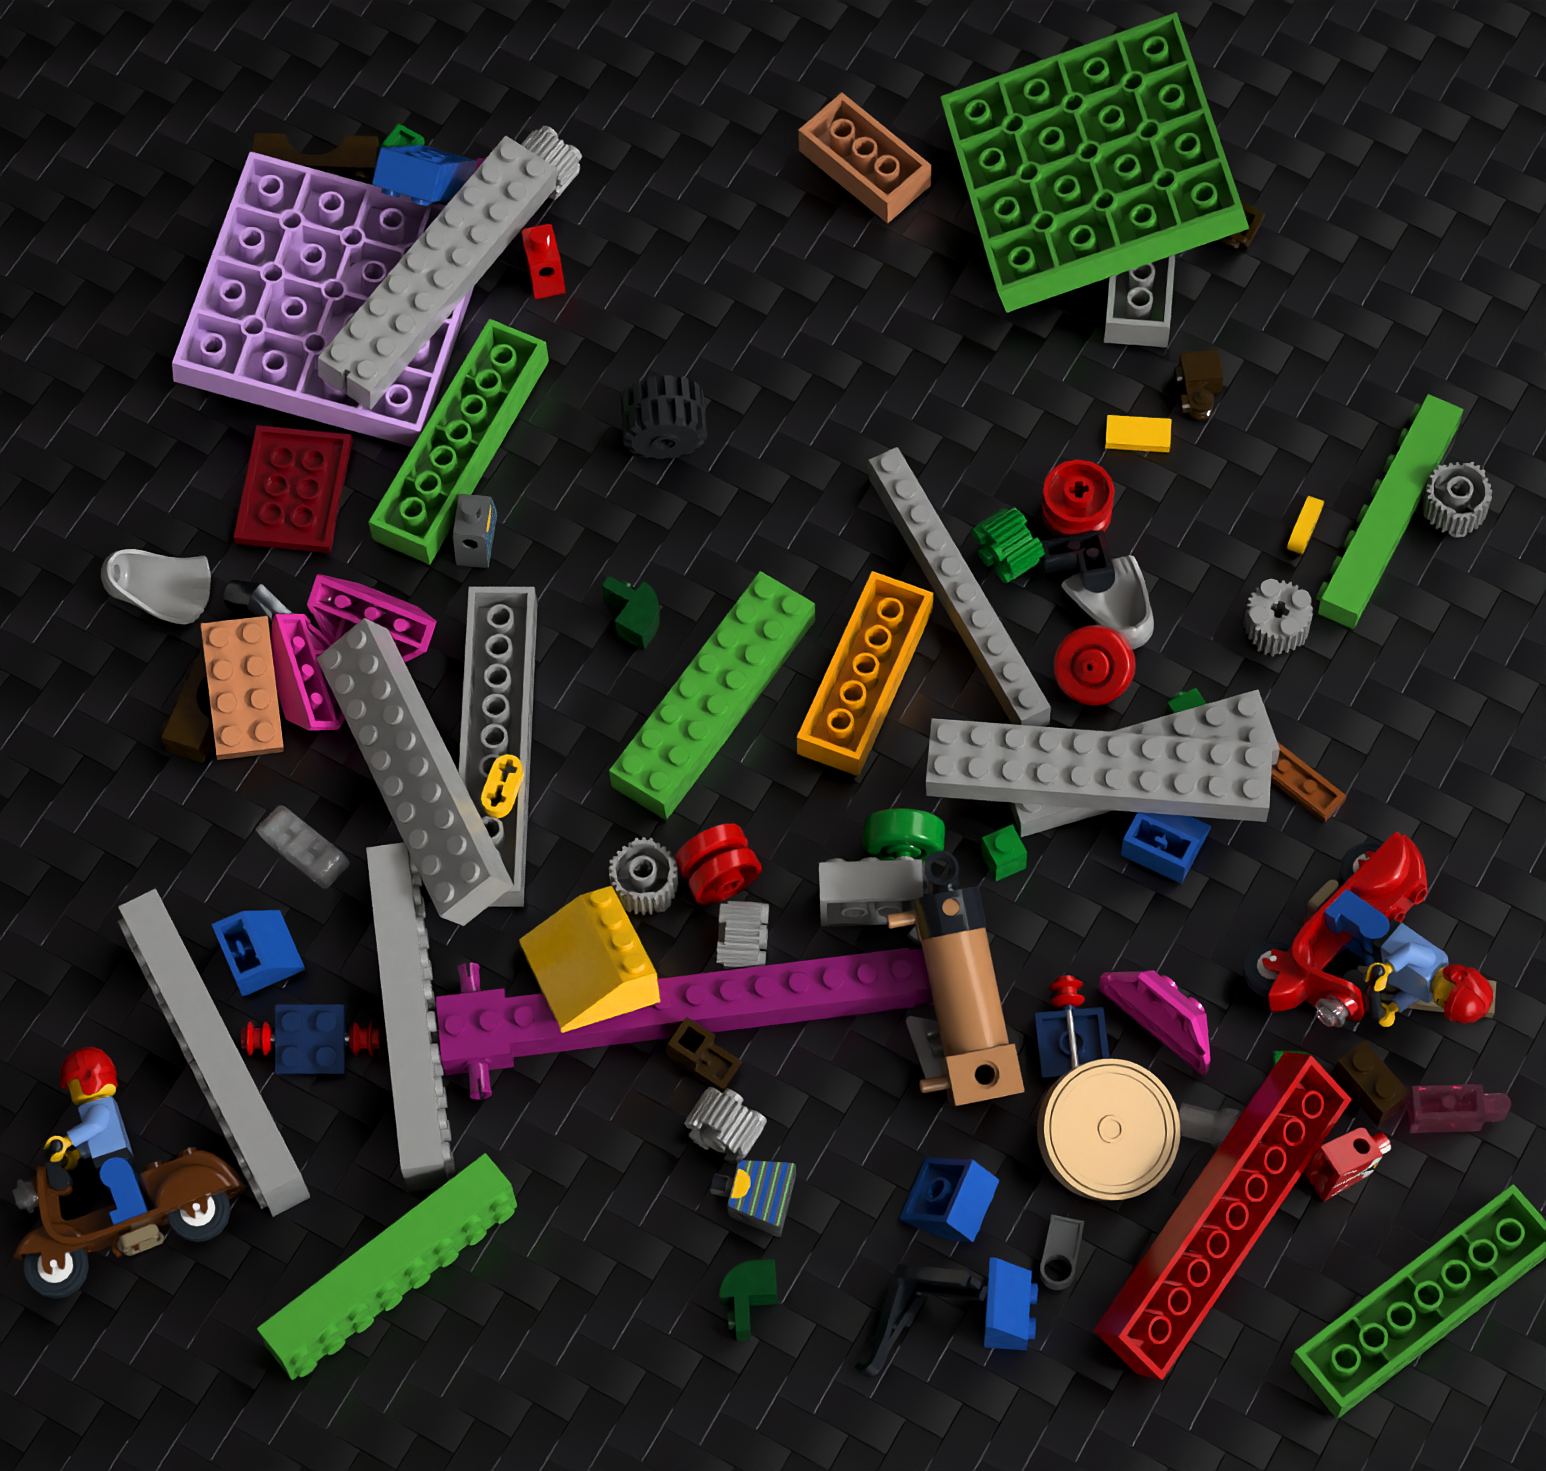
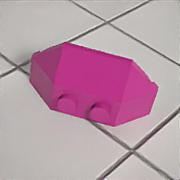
M321 574L316 575L307 603V607L314 614L322 633L332 644L363 618H366L389 630L404 663L427 652L437 622L418 606L360 583Z
M275 614L272 620L270 641L276 690L285 719L307 730H338L345 717L317 660V657L327 650L332 643L321 631L310 624V620L305 614Z
M1154 970L1105 972L1100 977L1099 991L1199 1074L1204 1076L1208 1072L1210 1049L1207 1016L1203 1006L1192 997L1186 998L1178 991L1177 985L1165 975L1160 976Z

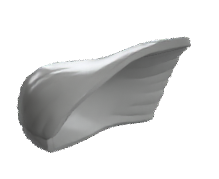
M125 549L111 553L102 564L101 580L108 594L118 600L131 603L158 619L176 624L192 623L203 613L209 601L211 572L206 556L175 558L143 550Z
M1127 555L1112 559L1115 583L1107 591L1101 593L1089 592L1084 588L1080 572L1064 580L1061 585L1062 588L1097 625H1104L1117 630L1128 640L1133 650L1143 646L1152 636L1154 630L1152 609L1144 577L1134 556Z

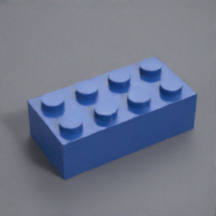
M421 144L381 147L372 185L381 187V193L389 196H411V202L424 206H429V203L436 205L439 202L448 203L474 174L477 161Z

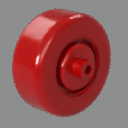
M1088 625L1072 631L1061 641L1054 656L1053 668L1059 687L1069 698L1084 705L1096 706L1115 700L1128 689L1135 675L1136 661L1130 643L1121 633L1104 625Z

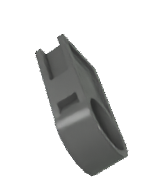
M1051 1215L1043 1259L1040 1264V1278L1048 1288L1062 1290L1072 1283L1075 1277V1267L1084 1221ZM1052 1260L1064 1261L1070 1267L1071 1274L1066 1280L1053 1281L1046 1276L1044 1272L1045 1265Z

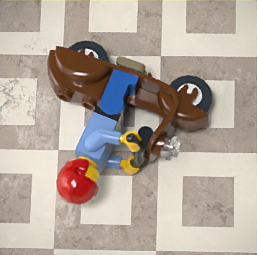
M94 1047L81 1048L69 1054L62 1062L59 1071V1083L61 1089L69 1090L73 1103L79 1105L78 1110L82 1123L67 1131V1136L64 1138L60 1136L50 1137L44 1147V1150L47 1149L44 1153L46 1165L38 1166L37 1173L31 1175L30 1180H18V1188L13 1190L19 1209L27 1208L28 1212L31 1213L35 1211V1207L39 1206L43 1225L36 1227L24 1236L18 1244L13 1257L16 1260H25V1278L31 1288L44 1297L54 1299L71 1295L79 1290L84 1283L89 1269L86 1253L112 1246L113 1253L118 1258L122 1257V1253L127 1256L138 1254L164 1242V1235L159 1232L158 1227L167 1223L171 1225L175 1233L185 1240L201 1242L212 1239L220 1234L228 1223L231 1211L229 1199L237 1196L238 1192L246 1188L238 1173L226 1161L207 1151H197L196 1147L177 1153V1159L164 1164L162 1160L144 1166V1172L137 1176L133 1170L137 1166L118 1105L112 1097L116 1092L118 1083L116 1068L111 1058L102 1050ZM71 1145L77 1146V1149L73 1151H66L67 1147ZM92 1156L95 1168L100 1173V1179L113 1195L115 1204L77 1219L65 1221L62 1219L60 1212L59 1196L70 1194L75 1185L73 1178L67 1171H72L77 1167L78 1159L83 1157L85 1160Z

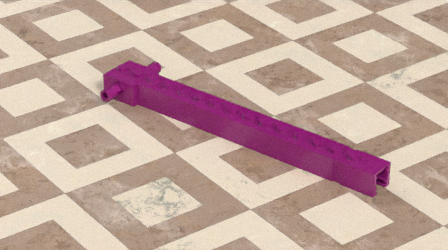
M902 948L657 979L660 996L659 1003L564 1033L561 1032L543 993L506 998L504 988L481 991L480 966L476 963H469L470 977H468L466 963L458 966L460 994L436 997L441 1061L445 1075L469 1073V1095L472 1099H480V1085L484 1099L492 1096L489 1070L514 1067L513 1057L672 1038L686 1016L712 1033L913 1008L917 1004L928 1003V1005H934L923 948L914 950Z

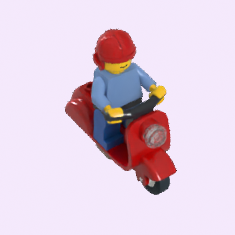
M1399 832L1392 834L1384 844L1365 842L1355 845L1346 852L1340 865L1342 887L1339 889L1337 880H1329L1309 900L1307 904L1308 918L1304 917L1302 919L1303 927L1295 937L1293 944L1279 939L1263 941L1253 947L1245 959L1244 974L1247 984L1257 995L1269 999L1271 1012L1285 1011L1297 1007L1306 1000L1317 1008V1017L1328 1027L1333 1025L1335 1027H1342L1345 1024V1019L1355 1022L1360 1021L1365 1012L1378 1020L1382 1027H1389L1394 1023L1395 1012L1401 1013L1419 1000L1426 1003L1434 1000L1436 1005L1444 1009L1445 1018L1451 1022H1459L1461 1024L1474 1023L1488 1013L1493 1003V989L1487 979L1477 969L1473 967L1468 968L1461 964L1449 965L1448 956L1445 952L1401 923L1406 912L1414 904L1418 905L1424 900L1428 888L1426 868L1420 851L1406 834L1401 836ZM1346 948L1362 958L1365 965L1369 967L1365 981L1363 974L1358 970L1346 972L1343 979L1327 974L1322 970L1338 953L1341 954ZM1386 982L1401 989L1400 992L1390 999L1391 1003L1389 1005L1381 1003L1380 991L1385 988Z

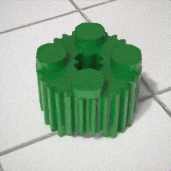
M1016 507L1010 510L1003 508L971 529L972 536L981 545V549L978 550L980 559L987 567L995 566L997 575L1005 584L1038 564L1039 558L1045 555L1042 543L1038 537L1033 539L1030 531L1024 525L1028 521Z

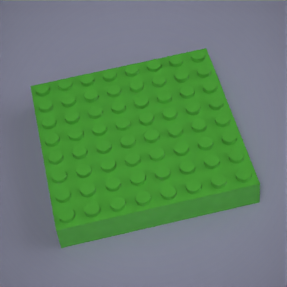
M1177 12L940 96L997 292L1006 313L1249 229Z

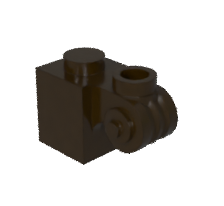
M1218 349L1181 353L1179 366L1174 367L1176 386L1181 385L1183 393L1179 395L1181 413H1188L1195 420L1203 421L1211 416L1214 405L1213 394L1221 393L1224 375Z

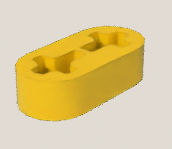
M1312 496L1307 497L1289 539L1288 550L1303 555L1324 505L1323 500Z
M502 755L494 761L482 791L481 802L483 810L492 818H502L509 814L524 776L521 761L514 755ZM508 766H513L514 773H509L506 782H503L502 770H507ZM500 790L502 791L501 795L504 803L499 802L496 807H493L491 800L497 798Z

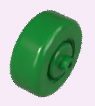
M909 808L885 809L870 814L864 821L863 848L866 853L879 860L887 861L908 856L914 858V860L922 859V862H924L932 853L944 851L945 825L938 816L932 813Z

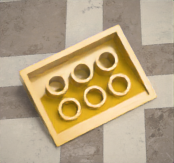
M612 885L579 895L519 939L520 947L562 1033L660 1002L656 970Z

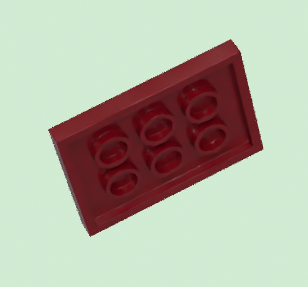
M257 425L234 533L235 544L331 553L352 446L351 434Z

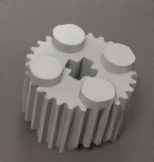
M543 126L539 131L537 129L532 131L521 145L557 168L556 188L549 196V198L556 200L579 173L580 164L578 162L582 155L576 147L564 144L562 139L559 140L557 133L551 127Z
M1456 462V465L1449 463L1448 467L1447 465H1438L1437 470L1434 469L1432 474H1430L1423 497L1422 511L1423 516L1427 520H1431L1430 524L1436 525V529L1441 528V532L1448 531V534L1457 538L1464 537L1467 532H1472L1473 528L1477 529L1478 525H1482L1490 506L1492 490L1490 489L1491 484L1488 483L1489 479L1485 478V470H1480L1479 465L1474 466V462L1470 464L1463 463V465H1460L1459 462Z
M1275 579L1263 581L1260 588L1257 587L1255 592L1251 593L1246 606L1243 624L1246 628L1245 633L1249 634L1248 639H1253L1252 644H1256L1258 652L1263 650L1265 655L1270 653L1271 656H1274V654H1281L1283 650L1288 653L1289 649L1295 650L1296 646L1304 645L1313 616V607L1311 606L1312 602L1309 593L1303 589L1298 590V585L1293 587L1292 582L1286 584L1282 580L1279 583Z
M642 837V840L635 838L634 842L628 843V847L622 846V851L618 850L617 856H613V860H610V884L625 911L631 912L634 910L636 915L639 912H642V915H645L646 912L652 915L654 910L657 913L663 912L671 906V899L675 898V893L678 891L677 886L679 883L675 858L671 857L670 851L666 852L665 846L660 847V843L656 844L653 842V838L646 840L645 837Z
M728 901V904H720V924L717 943L718 965L724 966V969L729 970L765 966L766 951H760V949L767 950L768 929L767 925H762V923L768 924L769 904Z
M709 1087L704 1091L684 1124L687 1128L692 1129L689 1138L693 1139L701 1148L708 1150L710 1147L723 1154L726 1153L724 1160L736 1165L745 1158L767 1121L759 1112L752 1109L747 1110L745 1106H742L743 1098L738 1093L725 1089L722 1094L715 1088Z

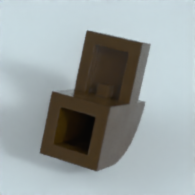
M686 1016L667 1044L666 1053L670 1060L692 1078L695 1075L723 1093L740 1068L742 1061L714 1044L716 1035Z

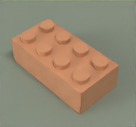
M844 93L839 94L798 130L799 151L887 224L931 186V164Z
M268 616L201 623L217 760L284 752Z

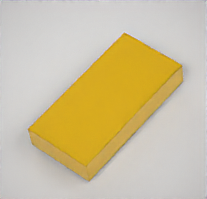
M1107 415L1105 448L1170 452L1172 419Z

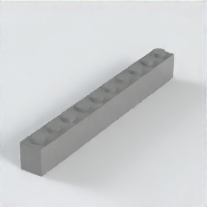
M893 448L869 459V480L1010 722L1014 725L1041 727L1049 725L1051 706L899 448Z

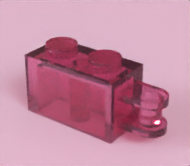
M1483 1084L1412 1086L1407 1100L1410 1133L1480 1131L1484 1122L1504 1120L1510 1110L1511 1100L1502 1093L1483 1094Z

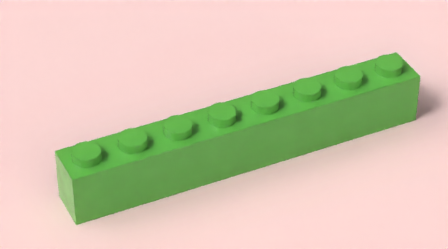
M1429 394L1423 405L1416 404L1409 420L1413 422L1409 430L1404 428L1396 445L1400 447L1396 455L1391 453L1383 469L1387 474L1383 480H1376L1370 497H1373L1370 506L1363 505L1357 518V522L1360 523L1357 531L1351 530L1343 546V548L1347 549L1344 556L1336 557L1330 570V574L1333 575L1330 583L1324 581L1317 594L1316 600L1321 601L1318 614L1351 629L1355 628L1425 493L1430 474H1432L1434 469H1437L1459 427L1464 409Z

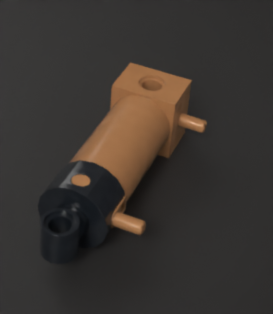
M937 851L929 855L922 864V876L927 882L928 896L912 899L913 910L887 915L886 917L887 926L890 929L912 924L916 926L918 941L922 943L944 1057H940L943 1075L920 1080V1090L924 1094L946 1089L949 1105L952 1106L1025 1092L1015 1043L1009 1044L986 932L987 924L979 886L962 889L959 886L957 877L959 864L956 858L946 851ZM935 860H943L948 864L949 873L946 878L939 879L932 874L931 865ZM980 1065L985 1066L989 1072L988 1080L984 1084H979L975 1079L976 1068Z

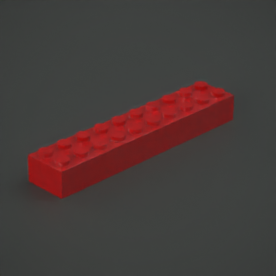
M1292 1052L1283 1053L1093 1331L1136 1374L1163 1380L1352 1100L1311 1055Z

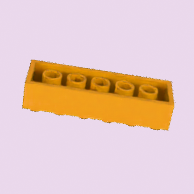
M874 571L871 572L797 735V754L858 777L860 776L933 611L932 592Z

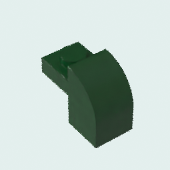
M608 576L602 584L603 599L622 610L615 620L616 634L636 647L645 650L656 635L660 625L657 595L653 588L644 581L635 590L627 581L622 579L618 581Z
M775 1259L741 1263L729 1271L721 1284V1307H735L728 1308L729 1330L736 1329L737 1341L751 1340L749 1306L777 1304Z

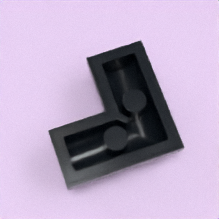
M1103 530L1041 541L1044 548L1043 551L1045 552V555L1041 557L1045 574L1079 568L1084 588L1093 593L1107 591L1115 583V571Z
M231 580L224 591V603L229 610L252 615L253 617L268 616L270 633L275 614H293L260 583Z

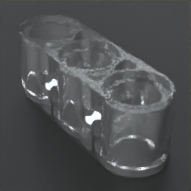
M278 805L256 828V831L264 841L325 889L350 866L349 860L341 851L283 805Z

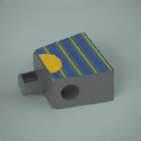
M468 494L459 495L453 529L456 565L489 568L497 519V511L492 497ZM469 539L474 540L478 545L470 547Z
M741 1160L738 1162L734 1178L715 1173L711 1194L729 1198L727 1205L729 1217L774 1236L781 1237L796 1178V1164Z

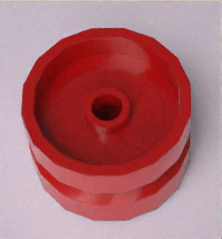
M1078 459L1063 462L1051 470L1044 482L1041 515L1044 526L1053 536L1062 538L1100 530L1106 531L1111 522L1115 492L1112 479L1108 473L1091 461Z
M726 823L707 829L687 841L678 850L675 856L676 865L681 875L689 880L688 887L697 903L701 905L714 904L733 897L749 887L762 872V865L755 852L747 848L748 840L739 825Z

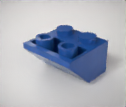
M1137 812L1123 839L1121 856L1182 884L1211 826L1191 816Z
M280 910L241 911L212 924L242 997L306 970Z

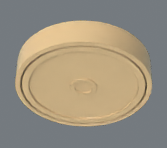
M1101 1059L1069 1070L1051 1086L1039 1110L1037 1138L1042 1157L1048 1169L1063 1186L1087 1199L1117 1201L1132 1198L1148 1191L1167 1174L1175 1160L1179 1147L1180 1120L1171 1094L1154 1074L1130 1061Z

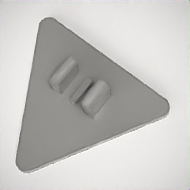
M908 1016L906 1018V1025L925 1079L942 1076L940 1057H944L938 1022Z

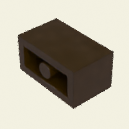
M1366 1041L1360 1043L1337 1061L1333 1073L1334 1076L1377 1127L1405 1107L1410 1093Z

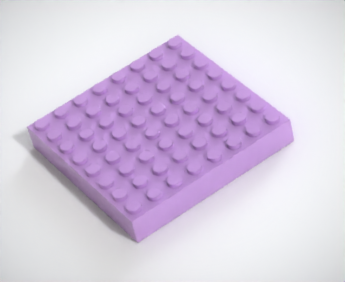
M249 152L172 361L173 381L413 447L430 420L473 288L371 410L347 395V372H345V388L342 391L318 376V357L446 205L429 203V206L416 204L410 201L411 196H389L381 193V187Z

